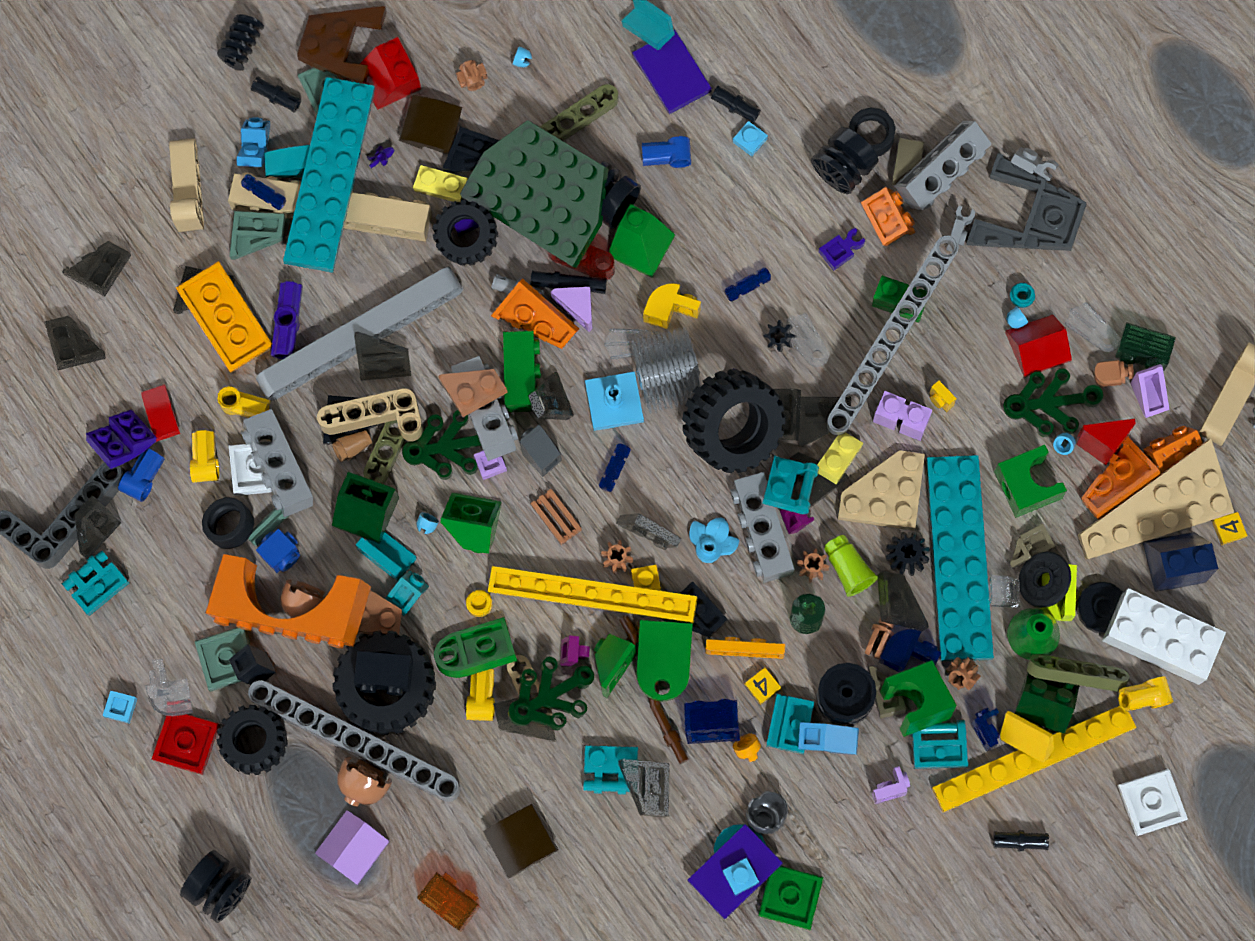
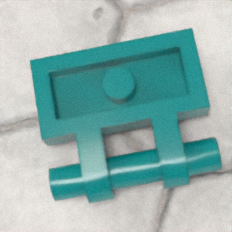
M103 551L99 552L96 556H90L85 565L77 571L73 570L68 574L69 578L61 583L67 591L75 585L79 588L71 596L88 616L92 615L129 584L128 580L112 562L105 568L101 566L108 559ZM95 570L97 574L85 583L83 579Z
M585 746L584 773L595 774L594 780H584L583 791H594V794H602V791L618 792L620 795H626V792H637V782H628L627 775H637L638 747ZM603 774H618V781H603Z

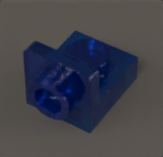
M987 707L975 714L976 719L971 723L986 752L995 748L999 743L997 740L999 734L993 724L989 725L987 722L997 717L1000 713L997 708L990 711Z

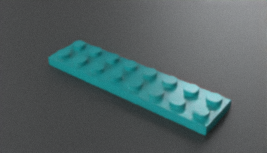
M326 77L285 249L284 264L334 273L375 94V86Z
M979 455L927 457L926 465L940 662L954 661L956 657H959L961 661L967 657L972 661L993 660Z

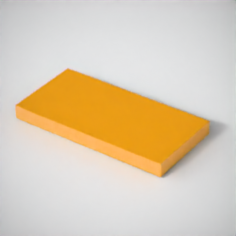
M219 261L176 287V290L230 373L272 348V343Z

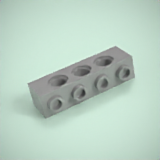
M962 121L894 187L911 209L925 210L934 203V199L940 193L946 192L952 186V181L969 170L968 166L973 161L982 158L986 154V149L991 145V142L976 121ZM961 146H963V154H962V155H960V148H961ZM944 162L946 163V170H945V172H943V169H942V166H943V163H944ZM928 178V180H929V186H928V188L926 189V187H925V181H926V179Z
M480 356L453 365L451 369L453 373L488 370L490 367L488 363L483 365ZM497 399L485 405L490 406L489 408L482 409L483 407L469 414L487 461L516 451L514 441L518 439L514 426L507 425L506 420L510 419L505 404L499 405ZM494 426H499L495 430H490V428Z
M270 409L244 419V430H241V435L246 445L251 444L253 449L251 456L256 467L261 466L263 470L261 478L266 489L271 488L274 494L271 496L275 509L277 511L281 509L283 516L287 517L313 506L312 493L273 410ZM263 439L272 441L269 445L259 443ZM272 461H279L282 463L279 467H272L269 465ZM282 483H290L292 487L282 489L280 485Z
M764 472L734 480V489H731L730 492L734 505L739 503L741 513H738L741 528H746L749 535L745 540L749 553L754 552L756 561L753 562L756 576H761L763 583L793 575L794 566L775 507L762 504L767 486ZM751 499H755L761 505L757 509H751L746 503ZM763 523L768 527V530L765 533H758L755 531L754 526ZM766 547H770L775 550L776 554L768 558L761 551Z

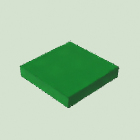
M780 866L767 879L758 917L810 931L824 877Z

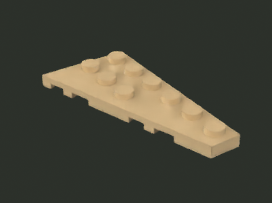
M1212 439L1206 440L1201 446L1184 456L1179 462L1165 470L1160 476L1122 502L1115 509L1080 532L1078 537L1085 559H1091L1233 514L1234 509Z

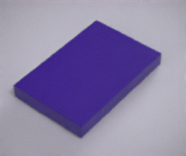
M675 30V35L659 50L647 44L632 52L633 58L668 114L712 92L711 86Z
M745 824L687 881L725 920L783 863ZM747 858L759 883L735 896L722 871Z

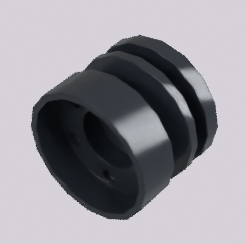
M840 127L828 139L829 146L821 147L819 153H816L811 158V163L817 174L833 189L843 194H851L855 186L861 183V175H868L878 164L879 159L872 146L863 137L849 128Z
M603 161L600 164L608 168V177L605 183V199L602 202V223L609 228H615L620 224L630 204L634 206L640 194L641 185L628 176L618 180L620 171L616 168L612 169L611 164Z
M212 850L201 859L189 874L181 888L180 896L194 906H198L206 899L202 912L206 915L211 913V919L219 923L239 905L251 883L252 877L245 872L241 874V869L237 866L226 873L230 861L217 851Z

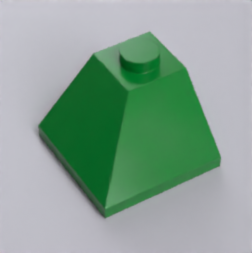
M630 204L618 226L608 257L653 278L675 238V234L654 215Z
M451 493L440 523L463 549L471 550L474 553L489 554L494 542L502 502Z
M609 634L606 639L602 637L594 648L602 695L605 698L609 697L636 657L634 644L612 634Z

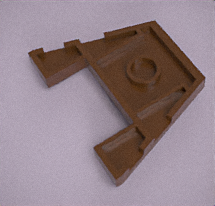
M386 6L309 15L297 53L298 60L320 71H328L335 74L340 80L365 84L369 73L368 66L346 63L357 27L382 30L387 13Z

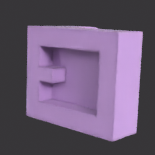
M900 766L893 769L895 784H892V781H886L876 785L877 789L873 790L872 793L875 804L906 796L910 782L907 773L901 772Z

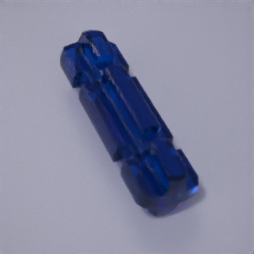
M246 174L241 180L243 188L252 191V194L266 203H271V206L277 210H281L286 204L284 196L275 193V190L261 181H256V178L250 174Z
M763 267L756 274L752 273L736 282L735 286L732 284L725 288L724 293L727 299L732 302L738 299L740 294L743 296L758 288L760 283L765 284L770 281L771 274L766 267Z
M621 443L616 445L613 452L615 456H611L604 471L605 478L602 477L599 482V488L607 492L613 491L616 484L614 480H618L626 461H624V458L627 459L631 449Z

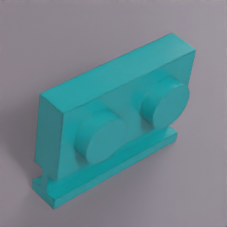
M777 694L766 747L804 755L805 750L798 749L800 722L810 723L814 701Z

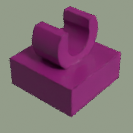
M784 509L780 510L788 534L799 532L815 520L814 517L808 518L807 514H799Z
M569 635L561 640L560 665L570 667L576 664L578 659L584 660L585 657H589L590 646L579 645V636Z

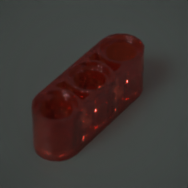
M592 245L589 246L585 253L587 257L581 260L577 268L570 266L547 251L548 257L552 261L590 277L607 278L609 280L614 276L615 262L612 254ZM600 263H608L610 265L609 268L604 270L597 267Z

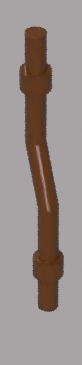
M626 615L620 618L619 622L627 635L626 640L635 645L638 656L639 632L635 630L629 616ZM657 682L654 685V689L659 694V685ZM649 698L650 708L664 733L663 739L668 747L671 746L679 764L688 761L689 758L680 743L682 739L677 730H673L660 705V701Z

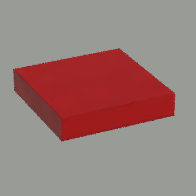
M168 709L152 760L203 775L220 725Z

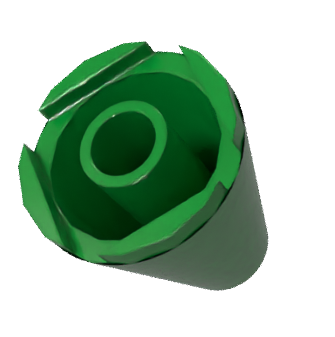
M1028 608L1018 612L1012 618L1007 629V637L1011 649L1019 657L1030 660V657L1034 654L1049 656L1055 651L1060 640V629L1055 618L1048 612L1038 608Z

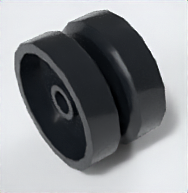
M841 663L828 669L820 680L816 695L817 705L823 717L831 723L840 726H852L865 720L875 703L877 694L875 681L870 673L860 665ZM843 691H848L850 697H844L842 695Z

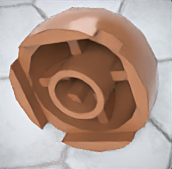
M288 579L282 590L281 606L287 615L295 618L314 609L325 598L323 597L325 592L301 581H297L296 585H292V580Z
M345 757L337 777L338 787L345 795L344 800L357 807L359 804L371 805L381 800L389 790L392 780L389 778L386 782L382 778L384 775L383 771L363 760L358 759L356 763L350 762L352 757Z

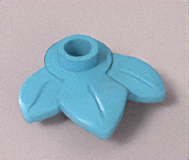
M715 518L707 526L694 521L690 526L689 539L696 546L697 557L704 563H713L722 555H731L739 545V539L728 536L729 525L725 518ZM706 547H709V548H712L713 550H712V551H707V550H705V548H706Z

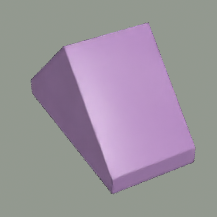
M590 287L554 288L551 291L552 301L590 332L592 330Z
M1159 364L1136 372L1130 384L1145 418L1170 410L1162 365Z

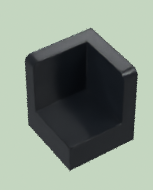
M249 644L229 659L237 679L249 685L256 681H266L276 673L267 653Z

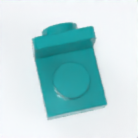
M408 571L400 578L385 599L402 609V615L405 616L420 596L429 588V585L425 583L421 575Z

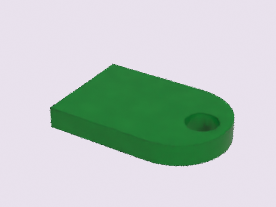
M505 617L453 632L442 638L434 650V660L438 670L452 678L466 677L517 661ZM448 655H453V658L450 660H442L444 657Z
M640 620L636 678L639 688L650 699L661 702L670 701L680 696L685 690L690 674L693 624ZM658 681H665L669 684L670 690L667 694L660 695L655 691L654 685Z

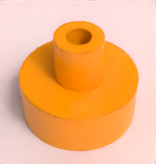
M755 734L743 735L734 742L733 750L738 758H748L750 762L758 758L757 752L760 750L761 744Z

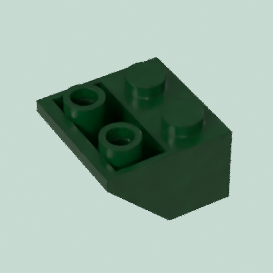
M348 472L337 496L332 527L380 544L399 500L396 489Z
M1027 671L1014 713L1030 722L1065 734L1075 710L1080 685L1039 679L1030 675Z

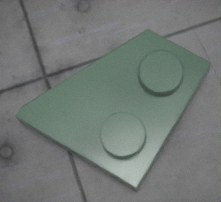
M235 211L229 255L231 260H236L283 241L285 215Z

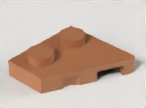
M494 369L441 374L438 376L439 381L462 417L508 393Z
M370 590L358 633L373 635V631L381 630L382 633H387L390 630L396 631L399 635L402 609Z

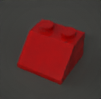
M398 37L376 46L360 63V65L368 66L369 73L365 84L375 86L373 103L377 110L422 90L419 77Z

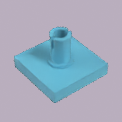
M635 371L585 380L594 431L644 422Z

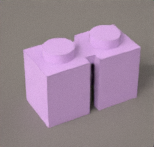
M884 391L873 422L895 430L897 421L900 419L903 422L899 433L921 441L932 409L912 401L910 405H906V399Z

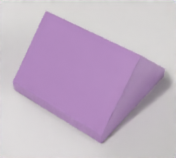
M346 811L315 854L358 885L390 841L367 823Z

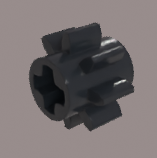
M778 320L777 326L767 325L770 331L769 334H765L763 337L771 341L767 346L768 348H773L777 345L778 352H782L784 346L792 348L791 338H796L797 336L790 333L793 327L791 324L786 325L784 328L783 322ZM781 331L785 334V338H781L779 342V340L775 339V335H778Z

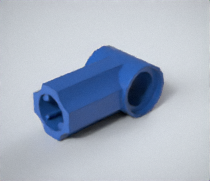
M677 136L665 142L642 143L643 166L669 164L671 167L683 168L692 163L690 139L688 137Z
M151 449L145 450L140 454L131 471L128 470L123 475L118 490L143 502L151 492L152 481L163 464L164 457Z

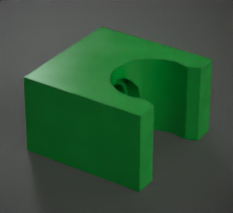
M1046 445L1005 460L996 466L995 476L1015 518L1063 499L1067 492L1064 483L1043 487L1036 484L1031 478L1030 469L1036 465H1041L1049 453Z
M933 661L886 678L880 690L884 700H890L895 696H905L911 699L917 707L916 711L909 712L900 727L903 737L949 720L957 706Z

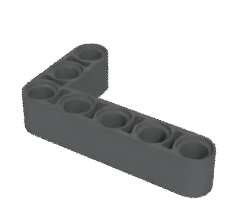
M105 462L101 464L42 535H39L13 513L1 510L0 535L39 566L45 569L55 567L119 492L118 486L125 472L120 466L110 469ZM111 471H118L114 479L107 480V476ZM101 490V495L97 499H90L94 491ZM79 510H84L83 517L75 520V513ZM12 520L10 527L2 529L4 521ZM62 530H67L66 537L58 540V533ZM25 535H31V539L27 544H21V539ZM44 550H50L49 557L41 560V553Z

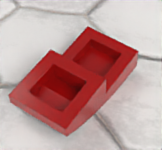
M165 384L141 392L152 433L156 436V442L180 434L176 415Z

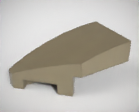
M899 139L892 185H896L921 161L924 142Z
M1044 524L1020 535L1017 539L1013 558L1010 562L1012 568L1024 564L1037 553L1056 548Z
M869 666V673L876 685L877 694L875 700L880 719L906 713L903 696H895L890 700L882 698L880 690L888 676L877 671L876 667Z

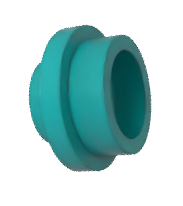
M1018 283L1010 291V300L1019 308L1029 307L1034 302L1035 291L1029 284ZM1024 293L1027 298L1022 300L1018 297V294Z

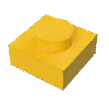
M937 381L931 387L929 395L931 396L930 400L937 408H943L948 412L954 406L957 398L940 381Z
M657 565L631 569L634 587L661 591Z

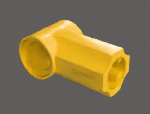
M230 386L222 388L217 397L224 413L228 415L236 414L247 418L269 410L271 403L270 400L240 392ZM230 396L237 398L233 405L224 404L225 399Z
M207 430L192 433L193 460H190L191 481L193 483L219 481L215 433Z
M494 669L471 675L470 697H467L466 704L467 720H494Z
M1166 676L1150 679L1143 682V684L1119 690L1118 701L1120 707L1125 712L1145 707H1151V709L1159 708L1174 702Z

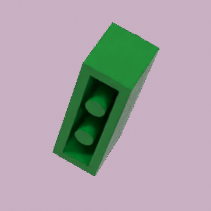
M534 331L503 332L504 385L508 392L504 394L507 412L537 411V403H541V388H536V379H541L540 363H536L535 355L540 354V340L535 339Z

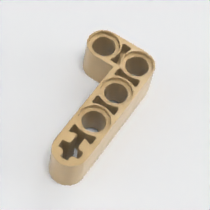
M195 138L170 141L169 150L174 198L173 201H170L172 221L178 232L204 229Z
M1248 342L1240 354L1199 431L1200 436L1212 439V442L1219 446H1222L1255 385L1254 344Z
M406 388L322 407L317 414V421L321 430L328 435L397 420L400 434L407 441H416L423 433L416 397L411 390ZM402 399H410L412 401L408 407H400L398 405ZM379 404L387 407L382 413H376L373 410ZM353 410L361 411V415L356 419L348 417L349 413ZM341 413L343 414V417H344V420H345V421H343V422L341 421V417H340V414H341ZM332 416V423L327 424V417ZM407 423H416L417 428L414 431L408 432L404 429Z

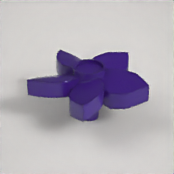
M380 145L374 155L366 156L369 161H372L369 164L370 168L375 167L379 162L385 166L388 163V158L394 153L393 147L384 149Z

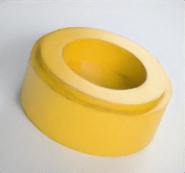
M483 590L471 592L466 599V607L469 613L475 617H484L492 609V599Z

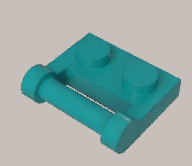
M774 456L762 504L799 514L809 513V498L814 478L818 475V465L814 463L804 464ZM796 475H802L804 478L799 499L793 500L791 496Z
M956 720V723H939L912 734L914 769L968 767L965 720ZM957 733V740L921 741V734Z

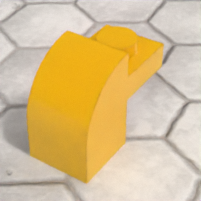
M679 284L662 285L650 295L643 312V322L668 329L674 311L698 319L701 311V301H698L695 296L690 294L680 295Z

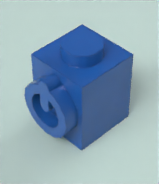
M279 529L275 532H269L262 539V544L256 549L259 556L276 573L280 570L282 572L289 570L300 556V552L295 546L298 541L288 531L283 534Z

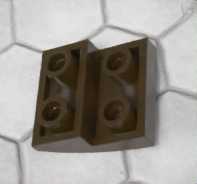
M412 95L399 141L420 149L427 147L448 155L452 147L462 107L429 97Z
M534 803L483 831L508 878L514 877L531 865L541 862L559 850Z

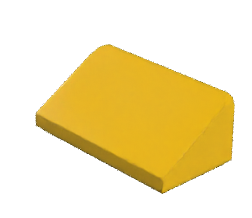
M1011 711L1006 712L1000 739L1036 760L1045 762L1054 751L1052 733Z

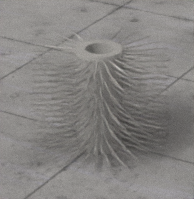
M689 334L673 335V337H682L680 339H658L660 341L658 344L655 342L650 343L651 339H647L649 341L648 344L644 342L642 345L637 343L639 345L637 348L634 347L636 344L632 343V352H635L633 355H635L636 372L642 392H644L645 403L648 405L647 409H652L649 407L651 404L654 405L653 409H657L655 406H661L662 404L659 402L662 400L664 401L663 405H667L665 403L667 400L670 402L672 400L683 401L680 398L693 397L691 394L695 387L702 386L699 379L700 371L695 356L696 353L692 351L693 344L690 345L691 338L688 339Z

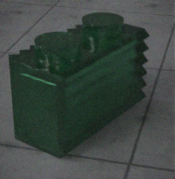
M1126 322L1115 357L1120 358V361H1123L1125 364L1134 365L1136 363L1145 365L1146 369L1161 364L1163 371H1165L1176 337Z

